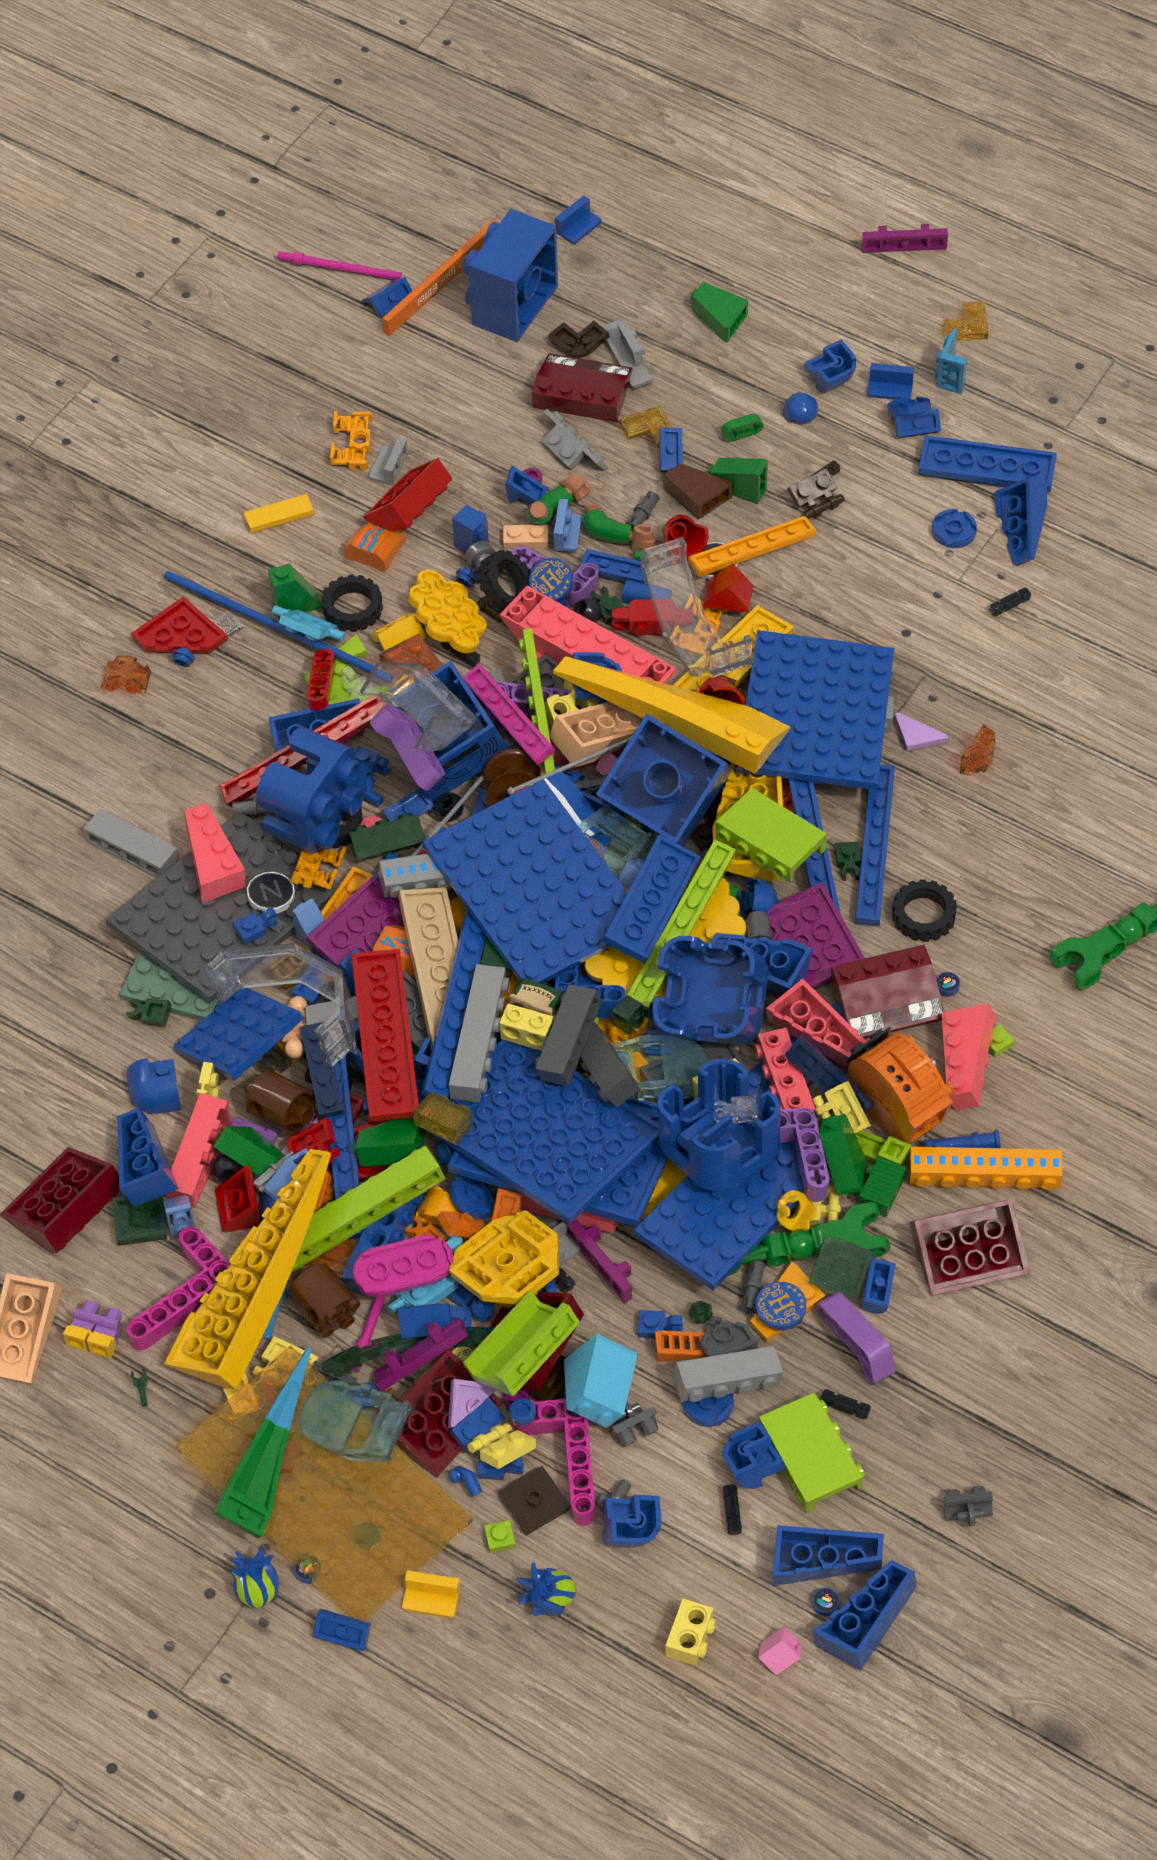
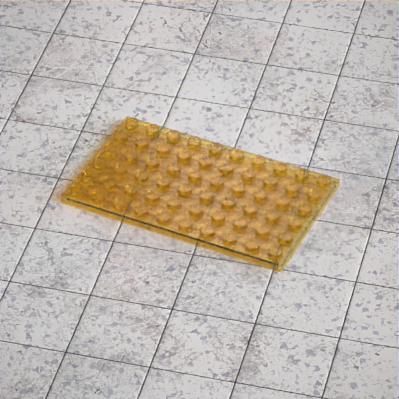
M291 1345L176 1446L177 1451L221 1494L223 1487L302 1356ZM308 1362L284 1452L273 1511L263 1535L310 1578L311 1582L346 1616L366 1621L405 1585L407 1570L419 1572L472 1522L473 1517Z

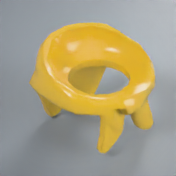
M790 1190L778 1200L776 1219L780 1225L791 1231L796 1229L808 1230L810 1228V1221L817 1215V1210L805 1194L800 1191ZM798 1201L795 1213L791 1218H787L790 1216V1208L786 1204Z

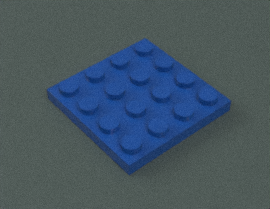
M241 986L224 1002L216 1006L211 1014L199 1021L189 1033L182 1036L173 1048L177 1054L202 1066L203 1062L213 1063L216 1073L235 1081L304 1018L300 1011L245 986Z

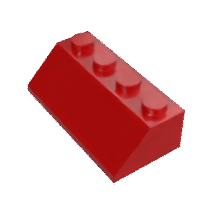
M439 458L409 470L363 518L391 532L400 528L403 531L413 524V519L418 518L425 512V507L430 506L436 501V496L448 489L446 485L452 480V477Z

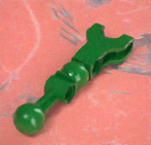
M1145 902L1141 903L1134 910L1130 911V915L1118 918L1115 924L1111 923L1108 927L1100 929L1087 938L1071 937L1065 939L1053 948L1049 958L1050 961L1058 968L1068 964L1080 966L1074 975V985L1080 990L1091 987L1100 980L1101 968L1120 955L1122 951H1125L1127 945H1133L1142 936L1146 937L1157 930V903L1152 907Z
M875 1202L853 1205L847 1211L844 1218L812 1226L809 1228V1231L796 1229L787 1236L786 1232L767 1235L761 1241L762 1245L756 1246L728 1276L735 1274L742 1264L749 1263L750 1261L767 1260L769 1266H779L790 1263L791 1258L804 1261L810 1258L812 1254H814V1257L848 1252L863 1260L885 1255L891 1248L887 1237L884 1235H869L863 1229L865 1225L873 1223L878 1219L880 1215L879 1206Z

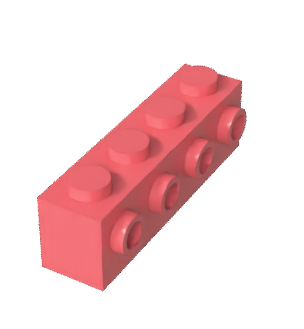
M782 1028L758 1034L757 1044L754 1045L757 1059L762 1060L763 1065H761L763 1077L765 1080L769 1079V1091L778 1098L780 1110L809 1108L815 1113L816 1109L802 1071L785 1056L792 1046L787 1029Z

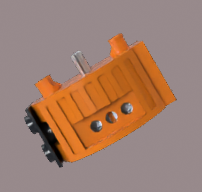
M891 1027L884 1031L879 1029L870 1036L868 1042L865 1044L860 1042L851 1049V1056L847 1059L844 1073L849 1072L850 1080L874 1102L867 1112L871 1120L888 1136L907 1144H912L945 1120L953 1103L949 1095H952L955 1090L949 1081L944 1084L941 1075L935 1067V1060L930 1059L910 1035H904L900 1032L889 1035Z

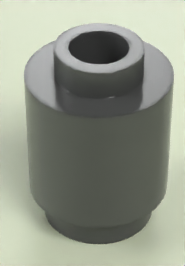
M763 911L750 913L746 920L747 938L760 939V937H768L769 940H772L770 919L767 917V914Z

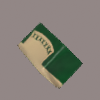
M522 978L509 997L510 1004L554 1016L558 1013L561 1006L560 1000L563 992L533 980Z

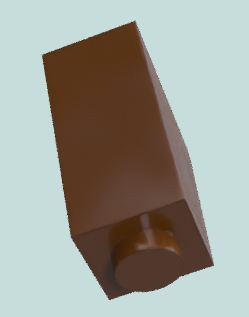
M680 463L664 474V490L698 520L732 498V483L729 480Z

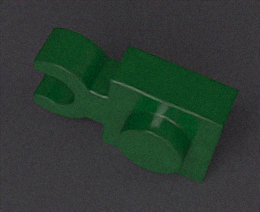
M605 586L602 587L603 595H597L595 591L591 592L592 599L601 605V618L606 625L610 624L613 620L611 611L615 608H624L616 595L609 598V591Z
M859 841L835 843L837 868L843 867L841 873L842 880L846 881L847 873H853L855 880H859L860 869L858 866H861Z
M146 998L145 1004H141L135 999L130 1000V1005L134 1008L137 1007L134 1012H126L129 1019H140L143 1024L166 1026L172 1006L169 1000Z

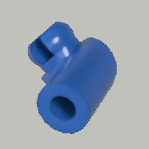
M367 776V791L364 792V799L379 807L383 803L384 797L373 791L375 779L372 776Z
M456 1466L454 1470L448 1472L452 1483L455 1484L458 1481L465 1483L471 1497L483 1492L475 1474L471 1470L462 1466Z

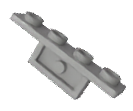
M616 320L603 325L602 327L609 332L610 336L606 341L619 365L633 368L629 380L631 387L635 389L652 382V377L643 360L645 349L641 342H637L634 328H629L625 320Z
M548 409L544 411L556 425L542 441L571 470L586 454L602 469L606 470L608 468L603 463L605 458L597 450L592 452L589 449L592 445L583 437L579 439L576 436L578 431L570 424L566 426L563 423L565 418L556 410L554 413Z

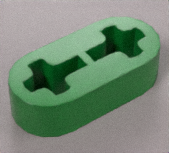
M749 414L727 421L721 427V432L727 441L732 442L759 433L764 425L758 414Z

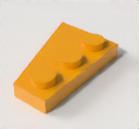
M793 1261L778 1280L779 1282H789L797 1286L804 1293L806 1299L805 1315L814 1309L818 1302L825 1299L824 1293ZM756 1313L750 1320V1326L766 1343L782 1332L777 1330L778 1328L765 1326L758 1319Z

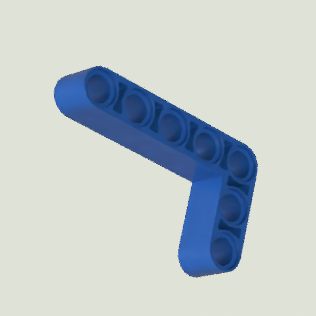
M581 963L556 976L555 989L566 993L569 984L597 991L602 1003L596 1018H617L626 1013V992L623 987L619 985H580Z

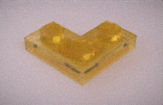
M984 301L963 302L964 318L943 319L944 338L950 335L953 328L958 329L957 340L988 339Z
M660 405L620 418V426L628 439L649 433L657 448H659L660 427L673 428Z

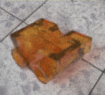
M116 656L114 661L107 662L101 689L114 691L119 687H125L130 693H146L151 670L148 665L144 667L137 663V658Z
M984 724L975 736V739L978 740L976 745H969L961 756L960 774L971 776V773H978L980 771L984 773L993 763L996 744L995 732Z

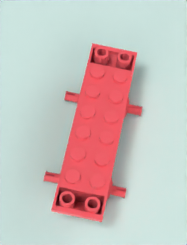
M526 586L500 614V618L518 641L523 639V629L532 628L537 660L547 654L559 664L565 656L573 658V652L605 653V657L613 660L615 663H619L622 672L661 683H666L676 672V668L529 586Z

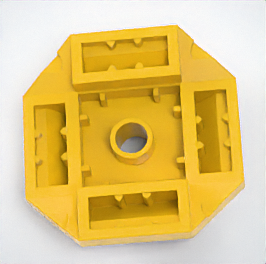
M524 1210L517 1212L516 1215L494 1219L459 1246L454 1252L453 1263L450 1265L449 1271L452 1278L480 1300L494 1302L509 1309L513 1305H517L529 1291L537 1295L542 1287L559 1275L560 1240L555 1231Z

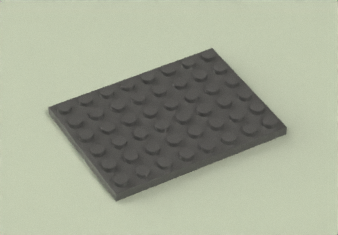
M236 813L220 827L245 869V888L202 903L190 851L106 919L108 927L209 1003L295 932L292 910L300 903H305L311 898L315 901L319 910H321L340 886V883L334 880L331 890L315 885L314 881L311 888L303 887V884L300 883L298 885L293 883L295 898L287 910L275 916L278 923L272 927L265 928L266 935L244 944L233 928V922L252 913H255L257 917L262 913L261 910L252 908L248 902L247 887L249 882L255 876L265 872L280 873L291 880L293 872H298L295 869L300 858L299 853L277 837L262 831L260 825L244 813Z

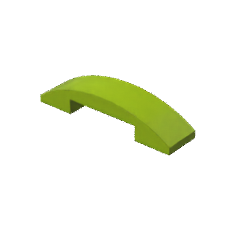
M819 1115L816 1120L820 1133L822 1119ZM864 1130L855 1133L866 1160L876 1163L878 1157L901 1165L911 1149L910 1144L891 1136L885 1140Z

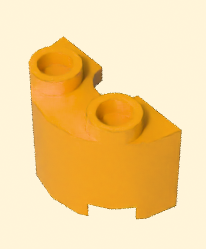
M433 1186L426 1192L414 1217L420 1218L424 1225L430 1223L443 1229L437 1218L441 1211L463 1212L455 1206L448 1192H445L438 1186Z

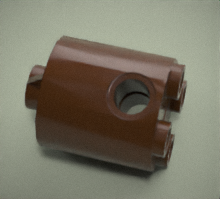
M266 1069L255 1081H250L246 1086L245 1092L248 1094L246 1112L288 1135L299 1133L311 1121L316 1099L315 1094L306 1087L271 1069Z
M318 1263L301 1269L295 1275L288 1290V1297L323 1338H328L340 1327L343 1329L350 1327L355 1321L353 1315L361 1305L327 1263Z

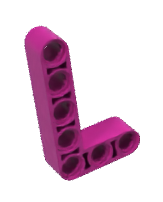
M193 1226L183 1228L179 1234V1241L183 1255L199 1273L128 1323L127 1334L129 1342L135 1350L140 1351L149 1348L184 1323L191 1312L196 1313L202 1305L200 1299L205 1293L209 1294L217 1284V1281H215L216 1277L230 1266V1263L198 1228ZM189 1241H196L195 1243L188 1244ZM208 1257L211 1258V1259H209V1260H207V1261H203V1260H202V1259L208 1258ZM199 1289H206L203 1292H197ZM180 1303H184V1304H185V1305L182 1306V1307H177V1305L180 1304ZM159 1318H165L163 1321H156ZM137 1333H144L141 1336H135Z
M566 1399L533 1402L536 1408L534 1421L526 1426L516 1425L512 1421L513 1430H519L527 1435L565 1432L572 1519L580 1526L589 1525L595 1519V1499L588 1419L582 1416H570L574 1412L567 1410ZM546 1415H553V1416H555V1417L552 1418V1419H546V1418H544V1416H546ZM574 1436L582 1437V1439L578 1441L573 1440L571 1438H573ZM578 1459L585 1461L582 1464L574 1463V1461ZM579 1483H584L587 1486L584 1488H578L575 1485ZM580 1507L589 1508L586 1512H580L577 1509Z

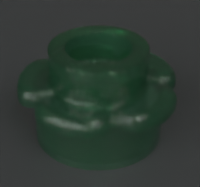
M704 1301L695 1302L688 1312L689 1318L696 1324L706 1323L713 1316L711 1311L712 1305Z

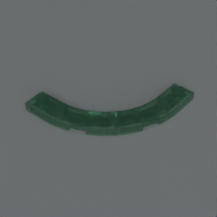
M465 1327L468 1337L453 1347L474 1345L477 1348L495 1327ZM401 1333L371 1340V1345L359 1348L357 1345L350 1347L322 1362V1373H333L335 1377L346 1376L350 1370L361 1367L362 1363L383 1356L390 1349L401 1354L429 1336L402 1338Z

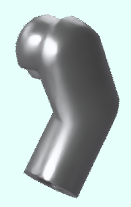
M624 1479L620 1480L610 1496L603 1492L595 1500L596 1505L600 1506L601 1510H604L603 1501L605 1498L625 1499L631 1488L630 1482Z

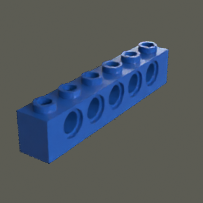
M423 1193L364 1228L342 1275L346 1287L351 1292L364 1294L357 1288L353 1279V1267L358 1257L366 1250L404 1240L405 1229L412 1223L417 1205L423 1199Z

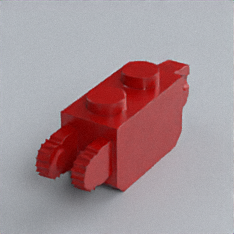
M670 599L633 600L629 603V608H615L611 611L613 619L611 625L613 629L629 631V635L666 636L673 635L676 626H680V628L692 627V611L675 609V603Z

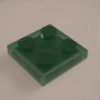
M163 1195L135 1207L126 1196L112 1198L118 1246L168 1239Z
M825 1234L808 1283L833 1292L839 1291L843 1295L857 1300L874 1251Z

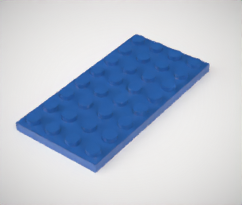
M794 1142L780 1143L779 1154L774 1160L732 1187L720 1192L704 1189L687 1176L634 1229L633 1236L714 1291L779 1224L776 1219L778 1200L790 1190L800 1191L805 1194ZM824 1152V1156H825V1160H826V1165H827V1169H828V1172H829L830 1169H829L828 1162H827V1159H826V1155H825V1152ZM798 1201L793 1203H787L786 1206H788L791 1211L797 1205Z

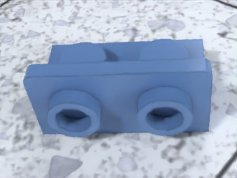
M559 499L554 528V550L576 552L582 515L572 514V509L568 508V499Z

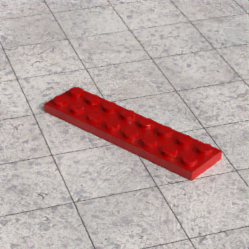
M400 949L352 953L369 1120L373 1122L420 1117Z

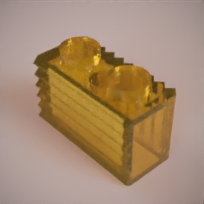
M431 1091L414 1110V1124L458 1145V1142L463 1139L464 1135L473 1126L472 1111L464 1105L451 1102L444 1095L434 1094Z

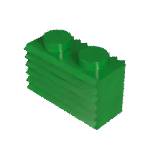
M878 1157L875 1164L871 1163L866 1173L868 1180L866 1184L863 1183L862 1191L857 1192L856 1196L859 1197V1204L875 1202L879 1206L880 1215L887 1217L906 1178L907 1167Z

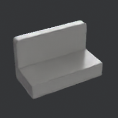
M398 437L394 447L382 446L369 474V480L394 485L408 455L407 439Z

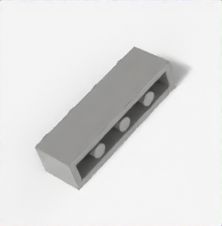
M99 809L83 828L86 842L155 878H158L179 860L177 848L172 843L158 839L151 832H144L137 828L135 824L119 819L112 812Z
M770 1346L677 1362L672 1376L680 1401L697 1402L703 1398H721L731 1393L739 1392L744 1394L755 1389H772L779 1385L783 1370L775 1347Z

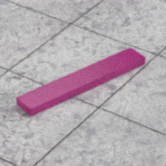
M480 663L463 677L471 690L538 766L556 751Z

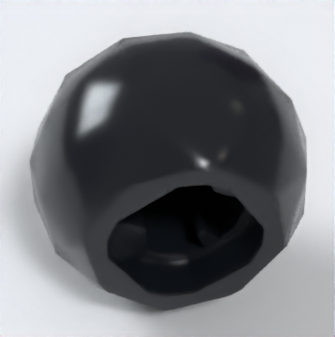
M591 598L581 599L576 603L573 610L594 623L600 621L602 615L601 605Z
M453 792L441 794L436 799L434 805L437 816L443 820L461 797ZM464 804L448 820L449 822L458 819L462 815Z
M219 1154L211 1163V1174L218 1183H224L242 1169L241 1164L225 1154Z

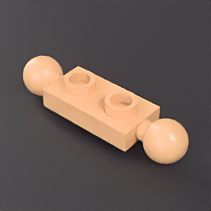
M301 996L291 998L287 1005L300 1011L304 1018L282 1038V1041L286 1042L285 1052L291 1058H298L304 1053V1043L300 1027L306 1026L307 1002Z

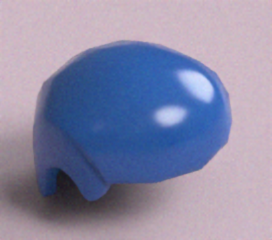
M802 392L792 394L785 402L783 408L785 419L788 422L795 420L799 425L811 422L818 413V404L814 397Z

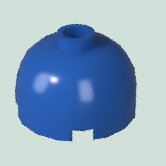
M749 877L744 883L748 885L746 891H741L739 916H743L744 920L748 918L750 913L755 911L767 913L774 905L780 903L773 885L763 879Z

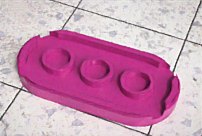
M422 1235L364 1251L354 1264L353 1279L357 1288L368 1296L385 1297L435 1284L445 1279L450 1273L449 1269L453 1263V1253L445 1241L436 1239L432 1235Z

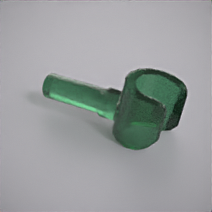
M142 1369L143 1376L140 1378H135L132 1371V1383L135 1388H138L142 1407L148 1406L145 1386L148 1384L146 1371Z

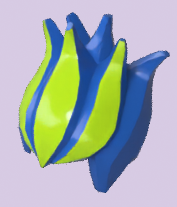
M262 1547L253 1560L251 1557L247 1558L236 1551L235 1554L238 1558H232L236 1569L231 1570V1574L234 1577L235 1596L240 1602L259 1610L271 1600L277 1599L279 1577L271 1564L274 1556L272 1554L264 1557V1548Z
M535 1562L531 1563V1578H517L518 1582L527 1591L518 1595V1597L522 1598L518 1603L519 1605L523 1603L532 1604L534 1616L545 1614L561 1616L565 1606L573 1601L576 1594V1585L566 1572L552 1568L537 1569Z

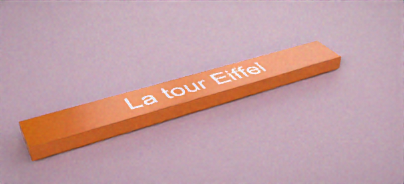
M494 219L487 223L382 318L383 330L386 335L390 336L463 270L464 262L471 250L479 251L484 245L486 231L490 224L495 221Z

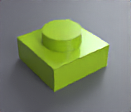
M1000 1024L993 1028L992 1045H989L988 1051L995 1058L1013 1047L1015 1040Z
M510 1520L484 1525L490 1553L516 1548Z

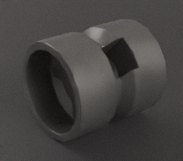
M478 541L468 548L465 553V560L478 576L479 572L477 571L478 567L481 566V561L495 553V550L488 541ZM500 566L496 567L497 579L504 573L505 570Z

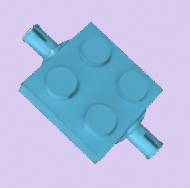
M277 605L273 607L272 614L280 616L279 624L284 625L285 629L290 632H302L306 634V638L313 641L332 637L342 642L345 638V633L337 630L338 625L298 609H284Z
M449 1274L438 1283L394 1294L397 1299L387 1305L386 1308L393 1315L400 1307L437 1304L459 1288L458 1282Z

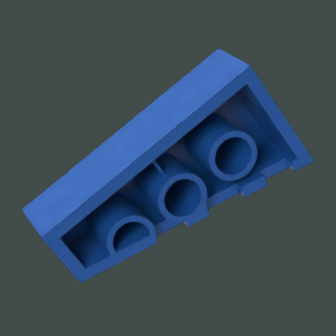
M894 1560L889 1561L867 1581V1585L861 1591L855 1592L840 1610L836 1609L822 1626L819 1625L812 1631L815 1646L861 1671L916 1589L915 1571Z

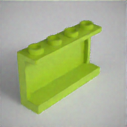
M751 788L716 821V837L719 841L728 844L741 855L749 857L759 866L765 867L778 878L784 879L789 883L794 880V871L814 852L821 855L827 849V833L754 788Z
M529 1291L464 1361V1366L474 1381L514 1396L580 1322L569 1305L562 1303L558 1308L541 1303L536 1295Z
M815 1392L759 1416V1421L770 1435L774 1448L784 1461L785 1469L782 1472L806 1514L814 1511L816 1503L853 1486L857 1490L861 1489L863 1478L865 1477L859 1463L855 1464L851 1457L853 1454L847 1442L843 1443L839 1435L841 1433L837 1423L831 1421L827 1415L829 1412L825 1402L819 1400Z

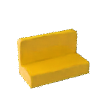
M406 613L370 633L373 642H380L388 658L397 655L426 638V634L415 613Z
M407 1570L405 1576L406 1591L402 1604L403 1611L453 1619L460 1594L459 1579Z

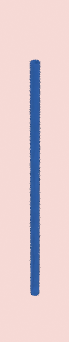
M166 571L164 575L166 580L318 650L330 649L334 652L335 658L389 682L392 677L391 673L320 640H310L302 632H290L285 629L284 625L279 624V621L173 572Z

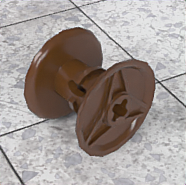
M517 748L504 749L495 753L486 762L483 769V781L488 788L486 791L488 807L511 796L508 794L510 786L514 788L540 776L541 770L526 751Z

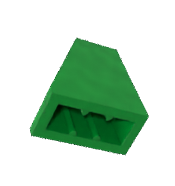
M702 282L698 289H694L691 295L692 311L724 342L728 343L748 315V300L705 282Z
M718 458L715 465H711L708 470L709 474L729 480L732 483V496L757 505L767 490L768 460Z
M290 563L268 569L273 606L277 605L290 610L298 609L306 613L322 608L316 589Z
M415 1117L393 1119L359 1131L358 1140L353 1145L354 1155L359 1158L361 1167L390 1165L399 1162L413 1151L422 1148L425 1129L415 1122Z
M846 1114L833 1115L822 1119L820 1138L837 1195L862 1191L866 1157Z
M226 1126L214 1144L217 1150L242 1166H250L251 1171L259 1177L271 1168V1163L275 1164L285 1156L253 1127Z

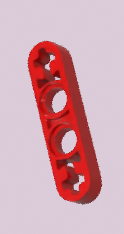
M321 649L313 657L306 695L308 707L311 710H322L329 704L336 666L334 652L330 649Z

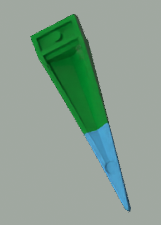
M311 1347L305 1349L221 1491L222 1494L213 1512L214 1515L257 1539L262 1537L273 1511L284 1452L311 1354Z

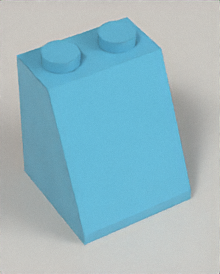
M596 1333L564 1360L567 1410L606 1428L622 1417L627 1403L637 1352Z

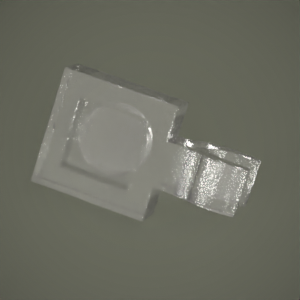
M350 666L342 670L343 675L341 678L349 685L347 693L352 699L359 698L361 703L379 693V690L365 675L359 679Z

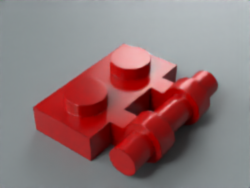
M327 1118L286 1139L288 1151H292L294 1155L305 1148L308 1151L309 1149L328 1151L331 1153L328 1165L340 1156V1151L337 1147L329 1150L328 1146L335 1143L336 1138L332 1122Z

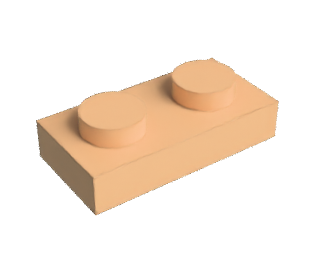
M503 525L504 548H515L517 546L548 548V525Z

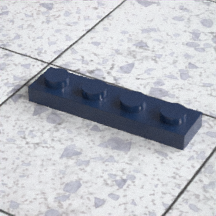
M323 1021L301 1026L300 1029L319 1117L322 1119L344 1114L325 1023Z
M804 1036L799 1037L785 1054L824 1093L849 1081L864 1113L866 1114L873 1106L874 1102Z

